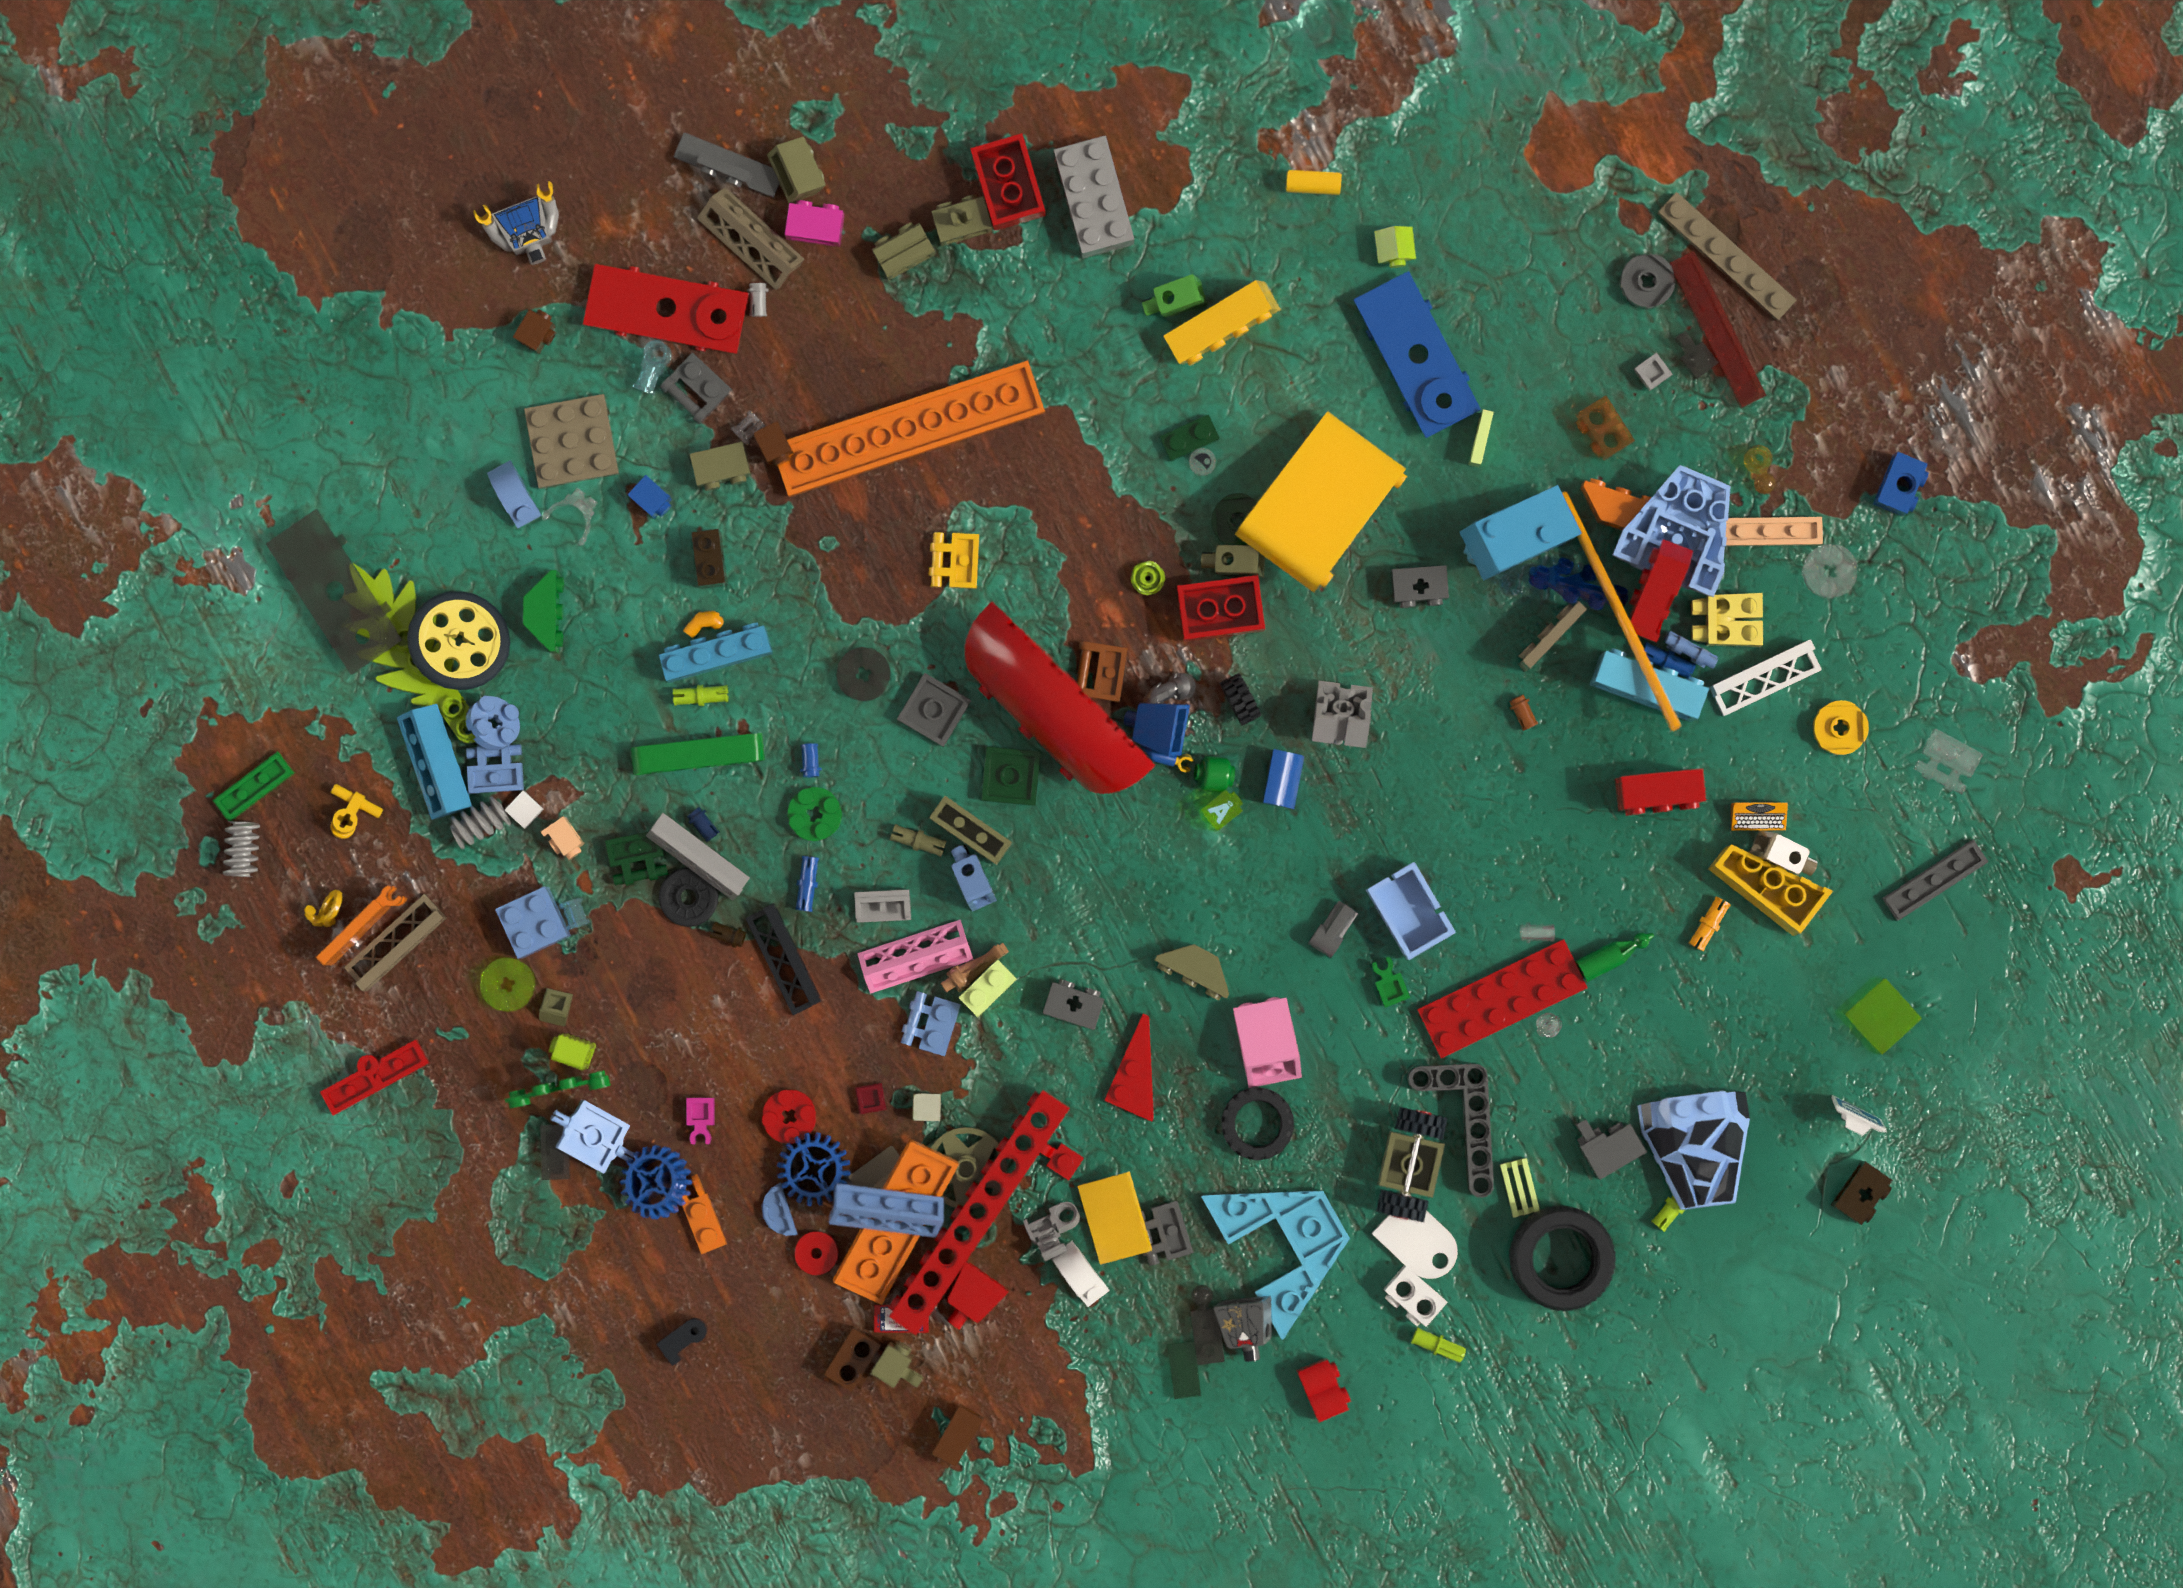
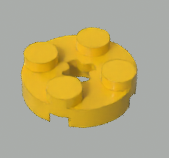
M1843 700L1831 702L1821 708L1814 718L1813 734L1821 749L1831 754L1845 755L1852 753L1862 745L1868 736L1869 724L1867 717L1852 702ZM1838 720H1842L1843 725L1848 726V730L1843 731V736L1838 735V731H1834L1833 728L1834 725L1838 724Z

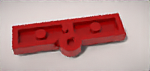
M416 1039L380 1060L373 1055L362 1056L357 1062V1072L322 1090L320 1093L331 1114L334 1116L430 1064Z

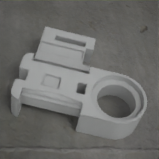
M1062 1202L1049 1208L1051 1214L1030 1224L1026 1219L1024 1220V1225L1031 1241L1035 1245L1038 1244L1045 1261L1067 1251L1065 1244H1060L1058 1238L1061 1237V1233L1074 1228L1079 1223L1080 1214L1075 1205L1070 1202ZM1063 1210H1072L1074 1217L1071 1221L1062 1222L1059 1219L1060 1213Z

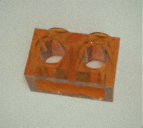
M1606 395L1576 415L1578 418L1575 421L1577 427L1583 435L1588 434L1593 442L1590 444L1591 449L1598 458L1602 456L1604 461L1635 441ZM1591 412L1600 413L1603 418L1602 424H1592L1589 420V414ZM1607 434L1615 436L1617 446L1614 448L1607 447L1603 441L1604 436Z

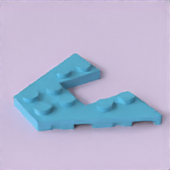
M1322 1190L1201 1196L1228 1244L1274 1218L1277 1219L1302 1265L1256 1290L1255 1293L1257 1297L1271 1296V1322L1283 1340L1350 1239L1325 1193Z

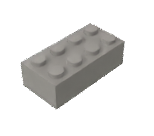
M1106 136L1054 149V158L1082 259L1134 245L1133 232Z

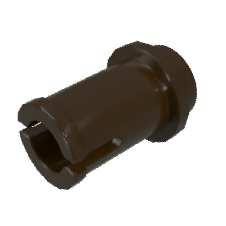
M716 921L711 929L714 931L710 933V938L730 943L733 948L737 946L742 947L746 938V932L742 931L741 927L735 929Z

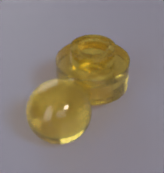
M1755 445L1746 452L1744 465L1747 470L1757 474L1754 480L1755 490L1760 494H1769L1774 490L1776 484L1774 477L1767 473L1768 468L1772 464L1773 456L1767 447ZM1760 454L1764 460L1758 461L1755 455Z

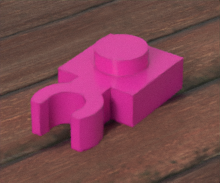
M686 1098V1125H694V1131L690 1135L691 1144H696V1136L699 1133L705 1136V1144H710L711 1134L707 1130V1125H715V1098Z

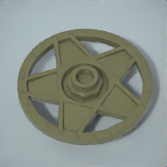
M971 1127L950 1130L939 1137L931 1147V1149L936 1151L943 1142L946 1156L959 1163L949 1182L953 1184L956 1201L943 1194L941 1196L944 1198L945 1204L955 1208L958 1204L962 1207L969 1199L965 1195L973 1182L980 1183L984 1177L980 1172L987 1163L994 1147L996 1149L999 1145L988 1133ZM970 1133L983 1138L968 1148L956 1135ZM1006 1158L1001 1161V1169L1004 1172H1007ZM990 1180L985 1184V1187L995 1188L990 1195H996L1001 1190L1000 1184L995 1180ZM974 1203L970 1206V1209L983 1205L981 1203Z

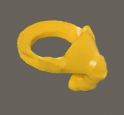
M339 890L331 891L325 898L318 915H315L316 910L313 906L307 905L304 909V915L312 925L318 927H331L336 923L335 917L342 903V892Z

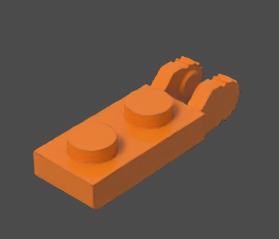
M698 1174L691 1176L692 1184L699 1197L690 1200L689 1196L683 1195L682 1198L686 1204L682 1205L699 1250L703 1254L726 1245L727 1241L709 1195L705 1193Z

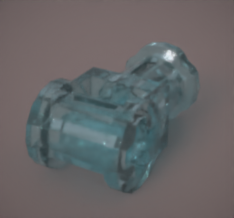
M652 340L644 347V358L640 366L642 370L637 383H633V388L653 396L655 395L656 391L654 388L659 375L662 376L665 366L672 358L669 346L659 340ZM660 349L663 352L662 357L657 356L656 358L652 355L654 350L658 351Z

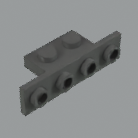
M685 132L674 155L675 159L700 168V172L707 176L715 178L718 175L725 178V182L732 186L740 188L743 185L774 198L780 184L772 167Z

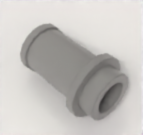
M750 283V289H747V292H750L749 316L766 317V292H769V289H766L765 283Z

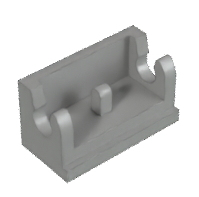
M910 890L854 892L857 923L911 920Z

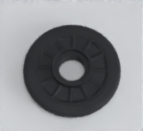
M688 867L680 868L669 874L663 881L659 891L660 907L664 915L673 923L684 927L697 926L706 922L715 912L718 904V890ZM687 889L693 890L696 894V900L691 905H686L681 900L683 891Z

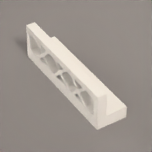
M1811 639L1709 687L1722 715L1730 714L1821 671L1822 669L1812 651L1815 647ZM1807 654L1813 666L1812 669L1806 672L1794 669L1797 657ZM1792 660L1790 667L1783 665ZM1780 667L1788 670L1785 682L1779 684L1769 680L1774 668ZM1767 672L1766 678L1759 677V675ZM1792 672L1799 674L1790 679ZM1753 678L1764 682L1761 692L1757 695L1745 692L1748 681ZM1743 683L1741 690L1734 688ZM1767 684H1771L1774 686L1766 690ZM1728 690L1739 693L1736 705L1726 708L1720 694ZM1743 695L1750 697L1741 702Z

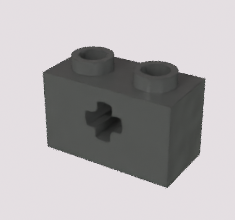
M1446 565L1392 569L1393 604H1399L1400 608L1416 607V602H1426L1427 606L1443 605V600L1449 598ZM1418 581H1422V585L1426 584L1427 589H1424L1422 594H1418V590H1413V586Z
M1059 979L1058 984L1053 982L1043 1014L1095 1030L1104 999L1100 998L1101 992L1087 987L1082 992L1074 989L1075 983ZM1073 996H1078L1079 1002L1083 1003L1081 1009L1076 1008V1011H1071L1070 1005L1067 1004L1068 998L1073 999Z

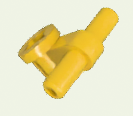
M335 784L331 790L333 795L349 803L346 809L338 810L333 816L331 832L337 838L346 839L353 835L357 826L356 814L359 809L376 818H379L383 812L382 808L365 799L366 796L357 791L353 793L338 784ZM343 820H347L348 825H346L344 828H341L340 823H342Z

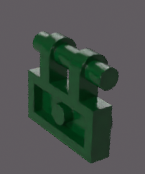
M649 831L605 840L610 867L620 865L622 867L623 873L613 875L615 886L622 884L630 886L634 885L636 881L645 879L653 881L658 880L659 876L668 875L666 864L655 865L654 858L664 856V851L646 837ZM645 860L647 868L631 870L630 863Z

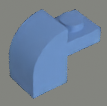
M511 460L487 473L498 498L517 528L541 516L539 509L528 493L521 476Z

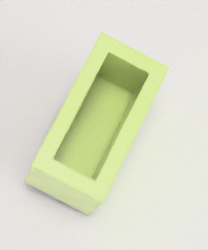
M997 960L959 999L979 1017L1017 978Z

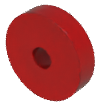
M812 1231L800 1238L795 1247V1259L798 1266L804 1272L811 1275L827 1273L835 1266L838 1260L839 1249L836 1241L832 1236L822 1231ZM814 1248L821 1250L822 1255L820 1258L812 1256Z

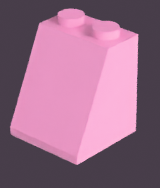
M1272 997L1262 1003H1243L1237 1008H1233L1248 1087L1253 1088L1302 1078L1300 1056L1287 998Z

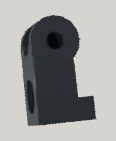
M692 1318L658 1342L657 1346L670 1364L674 1366L683 1359L679 1352L691 1343L702 1341L707 1335L708 1327L702 1319Z

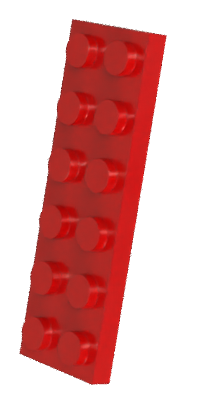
M1562 939L1417 1009L1439 1057L1443 1058L1588 987L1565 940Z

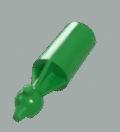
M1638 933L1634 936L1633 941H1613L1575 961L1587 983L1626 963L1636 948L1644 949L1649 945L1654 934Z

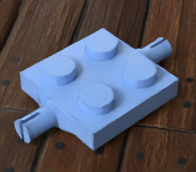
M582 1099L570 1117L558 1110L553 1112L554 1115L561 1119L552 1115L550 1120L564 1127L563 1134L555 1148L601 1173H605L610 1162L616 1156L625 1161L633 1160L625 1154L634 1158V1152L622 1147L624 1136L630 1127L627 1123Z

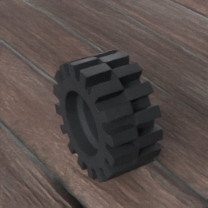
M1240 673L1220 682L1223 693L1242 726L1261 716L1260 710Z

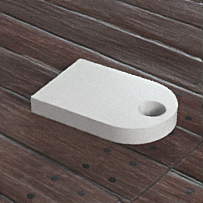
M1426 1211L1424 1223L1388 1215L1372 1232L1404 1265L1422 1278H1439L1448 1273L1456 1262L1458 1250L1454 1237L1428 1211ZM1437 1253H1444L1447 1256L1448 1261L1443 1268H1436L1432 1263V1258Z

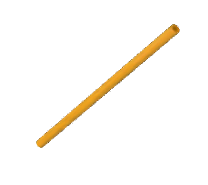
M1563 492L1562 494L1582 533L1577 538L1671 731L1677 730L1681 727V724L1568 493Z

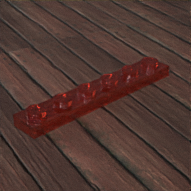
M1690 252L1670 262L1669 264L1674 272L1673 275L1740 408L1764 398L1766 393L1695 252Z

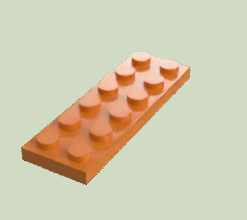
M909 1139L882 1190L941 1197L959 1163L940 1152ZM861 1228L833 1278L834 1283L882 1305L920 1235Z

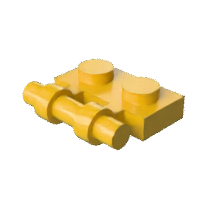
M933 533V543H930L932 567H929L931 587H942V577H950V588L977 589L979 534L952 533V544L944 543V533ZM943 553H951L950 568H943Z

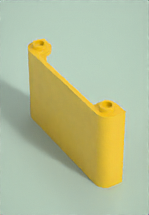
M1327 411L1244 520L1235 535L1314 593L1320 585L1325 588L1334 576L1330 572L1393 486L1399 489L1407 478L1404 474L1406 468Z

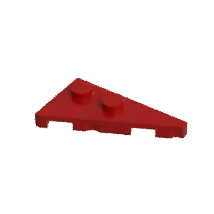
M1142 1014L1104 1101L1152 1122L1154 1112L1149 1016Z

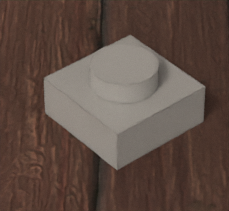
M1657 353L1634 369L1649 391L1672 375Z

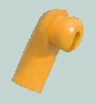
M716 611L698 612L683 631L694 639L703 627L711 626L714 630L722 627L724 620Z

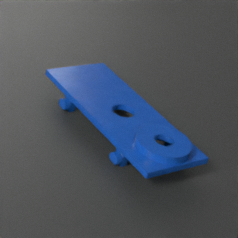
M1409 271L1353 299L1369 329L1365 331L1369 340L1374 339L1406 400L1403 402L1406 411L1412 412L1425 439L1481 410L1467 383L1470 380L1467 372H1461L1429 311L1432 309L1431 303L1428 299L1424 301ZM1422 345L1427 349L1428 358L1424 363L1416 364L1410 360L1408 354L1412 346ZM1443 393L1449 395L1452 400L1450 407L1446 409L1438 407L1436 403L1437 396Z

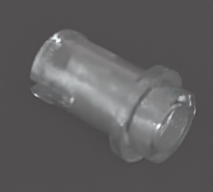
M1526 922V925L1520 926L1521 941H1526L1527 944L1530 941L1554 942V924L1530 925V922Z

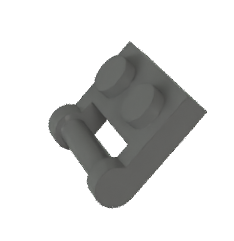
M691 353L659 387L665 394L669 393L694 416L693 420L698 425L733 391L694 353ZM680 379L707 403L702 409L676 386Z

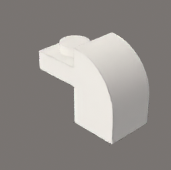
M1071 1241L1065 1246L1066 1252L1051 1259L1075 1293L1089 1307L1110 1290L1091 1267L1082 1252Z

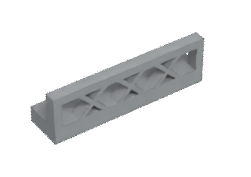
M664 813L661 814L646 834V837L732 901L741 893L742 888L750 879V877Z

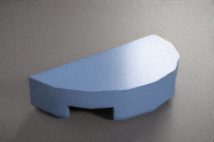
M781 1183L772 1187L765 1195L762 1204L763 1218L768 1227L776 1233L786 1236L797 1235L798 1233L784 1190L781 1187Z

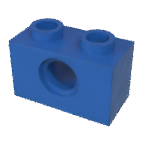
M1900 452L1893 454L1873 505L1902 517L1908 514V511L1913 512L1919 498L1915 496L1919 486H1924L1929 472L1925 471L1928 464ZM1899 478L1905 479L1908 482L1909 489L1907 492H1902L1897 488V480Z

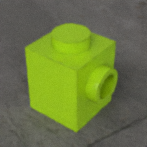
M1392 226L1375 231L1378 263L1389 264L1390 268H1399L1406 266V261L1416 259L1412 227Z

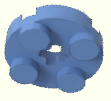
M483 696L469 708L466 715V726L468 731L472 730L477 744L489 750H500L511 744L519 734V711L514 705L507 703L501 698ZM488 719H494L498 726L493 728L492 723Z

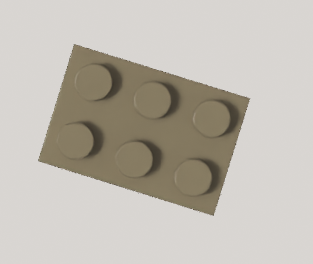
M1580 602L1574 606L1570 603L1566 605L1556 616L1559 620L1554 626L1552 623L1547 625L1537 636L1540 639L1537 645L1532 642L1519 655L1522 660L1518 663V666L1525 672L1529 670L1585 612L1586 608Z

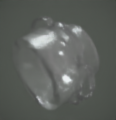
M1553 1013L1542 1014L1536 1021L1538 1035L1541 1037L1545 1036L1546 1038L1556 1036L1562 1028V1021Z

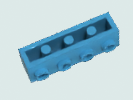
M752 623L743 626L742 632L733 634L732 630L723 631L716 634L717 639L707 641L706 637L690 641L691 646L680 648V645L664 648L665 653L660 654L659 658L666 681L668 683L773 654L766 627L764 625L759 626L758 623Z
M434 704L413 709L398 716L397 720L431 820L452 815L471 807L469 793L466 790L461 770L457 764L452 743L448 737L438 705Z

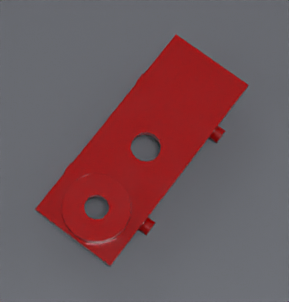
M595 264L583 325L616 331V335L626 337L627 334L696 346L695 350L701 352L711 349L737 354L749 293L718 287L719 283L708 281V285L641 273L639 268L629 266V269L626 270ZM669 298L675 302L676 310L672 316L662 317L658 314L657 304L661 299ZM721 309L726 313L724 323L715 324L712 322L711 314L714 310Z

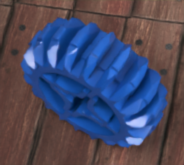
M820 1132L816 1133L815 1140L812 1141L810 1133H805L806 1142L804 1143L801 1138L795 1137L794 1139L798 1146L794 1147L792 1144L787 1143L786 1147L791 1153L781 1152L780 1156L787 1159L786 1163H777V1167L785 1168V1172L777 1175L778 1178L786 1177L788 1180L781 1184V1187L784 1189L790 1185L793 1188L787 1194L789 1197H792L795 1192L799 1193L798 1203L802 1202L804 1196L808 1197V1206L812 1205L813 1198H817L819 1206L823 1205L822 1196H826L829 1202L833 1201V1196L830 1192L834 1191L836 1184L847 1185L848 1182L841 1179L842 1175L850 1176L851 1171L843 1170V1166L849 1165L850 1160L841 1161L840 1158L847 1154V1151L842 1150L838 1153L835 1150L840 1146L839 1141L830 1146V1135L826 1136L824 1142L820 1141ZM807 1147H820L831 1155L819 1160L812 1156ZM800 1151L804 1161V1168L793 1176L792 1163ZM813 1161L814 1165L826 1162L818 1170L819 1176L815 1177L814 1173L802 1176L810 1168V1162ZM835 1162L836 1176L828 1187L824 1177V1170ZM804 1179H812L821 1191H808L797 1183Z
M658 1145L652 1146V1149L644 1147L642 1148V1153H633L635 1160L629 1159L626 1161L630 1167L629 1170H622V1173L626 1175V1180L620 1181L622 1185H626V1189L621 1194L629 1196L625 1203L630 1206L633 1205L632 1211L634 1213L641 1212V1216L644 1218L659 1219L660 1216L667 1218L670 1217V1212H679L677 1204H686L682 1197L683 1195L689 1196L691 1194L689 1190H686V1185L693 1183L691 1180L686 1179V1176L691 1173L690 1169H683L687 1161L679 1159L680 1154L675 1151L671 1152V1148H661ZM658 1160L662 1161L661 1165L656 1166L653 1171L646 1169L651 1163ZM659 1194L666 1195L661 1202L657 1204L650 1203L652 1198H656Z

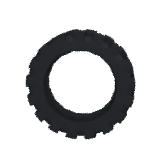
M1261 1087L1248 1088L1234 1095L1225 1106L1221 1118L1222 1133L1227 1144L1240 1156L1252 1160L1269 1159L1282 1152L1290 1142L1294 1131L1293 1113L1288 1103L1278 1093ZM1252 1101L1269 1103L1276 1109L1280 1117L1278 1135L1272 1142L1264 1146L1246 1144L1239 1138L1235 1130V1119L1238 1111L1245 1104Z

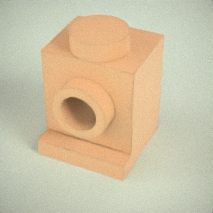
M561 817L541 831L544 837L550 836L552 838L548 842L557 854L562 852L568 860L582 852L580 847L585 843L566 817Z

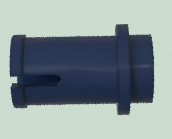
M698 807L687 816L690 820L688 824H693L707 843L720 831L717 830L705 813L707 811H702Z

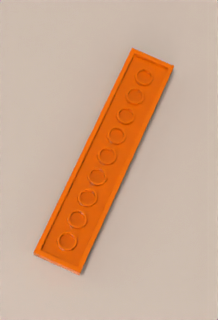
M1025 361L788 439L787 441L793 454L789 455V461L778 467L788 497L1043 414L1045 410L1029 362Z

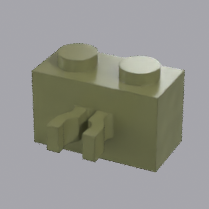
M970 195L962 198V203L952 205L951 202L942 203L936 206V210L932 211L941 247L993 232L984 196L978 198L977 195Z
M899 1340L896 1344L892 1341L889 1343L871 1374L893 1388L901 1377L915 1387L919 1386L924 1377L908 1367L914 1355L910 1353L912 1349Z

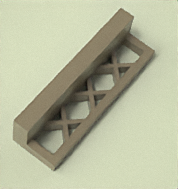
M726 188L713 195L697 217L701 223L775 290H778L789 274L804 261L801 255ZM711 209L719 215L721 223H715L707 216ZM729 229H735L739 233L740 241H735L730 236ZM749 247H755L759 251L760 259H755L750 254ZM769 265H775L782 272L778 279L770 273Z
M424 894L344 968L357 981L355 984L362 992L368 991L446 920L447 917ZM425 903L433 913L424 921H416V910ZM412 914V921H404ZM401 923L412 924L411 933L403 940L396 939V928ZM392 932V939H385ZM380 942H391V951L384 958H376V946ZM372 951V958L365 957L368 953ZM361 960H371V969L363 977L353 969Z

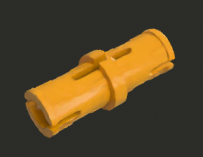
M1717 896L1714 898L1715 900L1705 917L1702 916L1699 920L1701 924L1688 942L1695 947L1699 939L1702 938L1697 947L1702 952H1704L1715 931L1718 932L1720 928L1719 923L1731 906V904L1725 901L1720 910H1718L1723 899Z

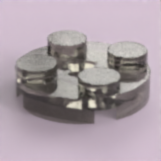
M865 647L855 648L847 652L838 663L836 674L841 690L850 698L862 702L872 701L883 695L891 678V670L886 658L875 649ZM861 667H864L865 670H871L872 674L868 675L869 680L867 682H864L863 679L857 680L856 678Z

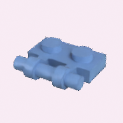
M1668 631L1663 639L1668 644L1666 648L1679 655L1684 653L1692 657L1690 661L1702 668L1708 666L1713 669L1718 661L1716 655L1672 631Z
M477 744V747L466 748L467 759L477 758L478 766H467L469 794L524 790L522 763H511V756L522 755L521 744H509L500 750H489ZM487 757H502V764L487 765Z
M917 991L914 1001H911L909 1005L911 1011L907 1024L903 1025L901 1031L904 1032L901 1043L911 1046L914 1036L922 1038L919 1049L945 1056L961 1004L935 997L931 1007L924 1004L927 994ZM921 1012L929 1014L925 1030L917 1028Z

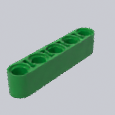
M762 733L630 748L633 775L765 761Z

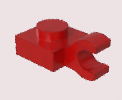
M1062 1142L1057 1149L1046 1143L1040 1152L1050 1158L1046 1166L1067 1180L1071 1179L1084 1159L1083 1156Z

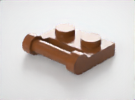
M1080 641L1078 650H1081L1076 683L1090 698L1120 702L1128 648ZM1097 652L1100 654L1094 689H1087L1091 653Z

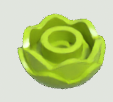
M1153 561L1137 564L1131 575L1133 587L1144 595H1151L1160 591L1165 580L1163 569ZM1150 576L1151 579L1147 581L1145 577Z

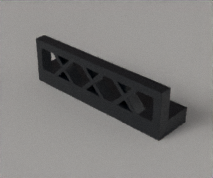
M771 904L745 918L792 1015H796L822 1002L819 992L776 905ZM767 915L772 925L769 935L758 931L754 920ZM773 931H775L777 937L772 936ZM760 935L767 937L765 944ZM770 939L780 941L784 949L781 959L769 954L767 948ZM785 955L787 956L789 962L784 960ZM773 960L779 961V965L777 968ZM783 963L792 966L795 972L793 983L781 979L779 972ZM797 979L799 980L801 986L796 985ZM784 984L791 986L789 993ZM795 987L804 990L809 1002L797 1008L791 999Z

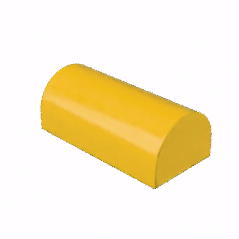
M1289 170L1286 176V192L1340 195L1342 174L1336 172Z

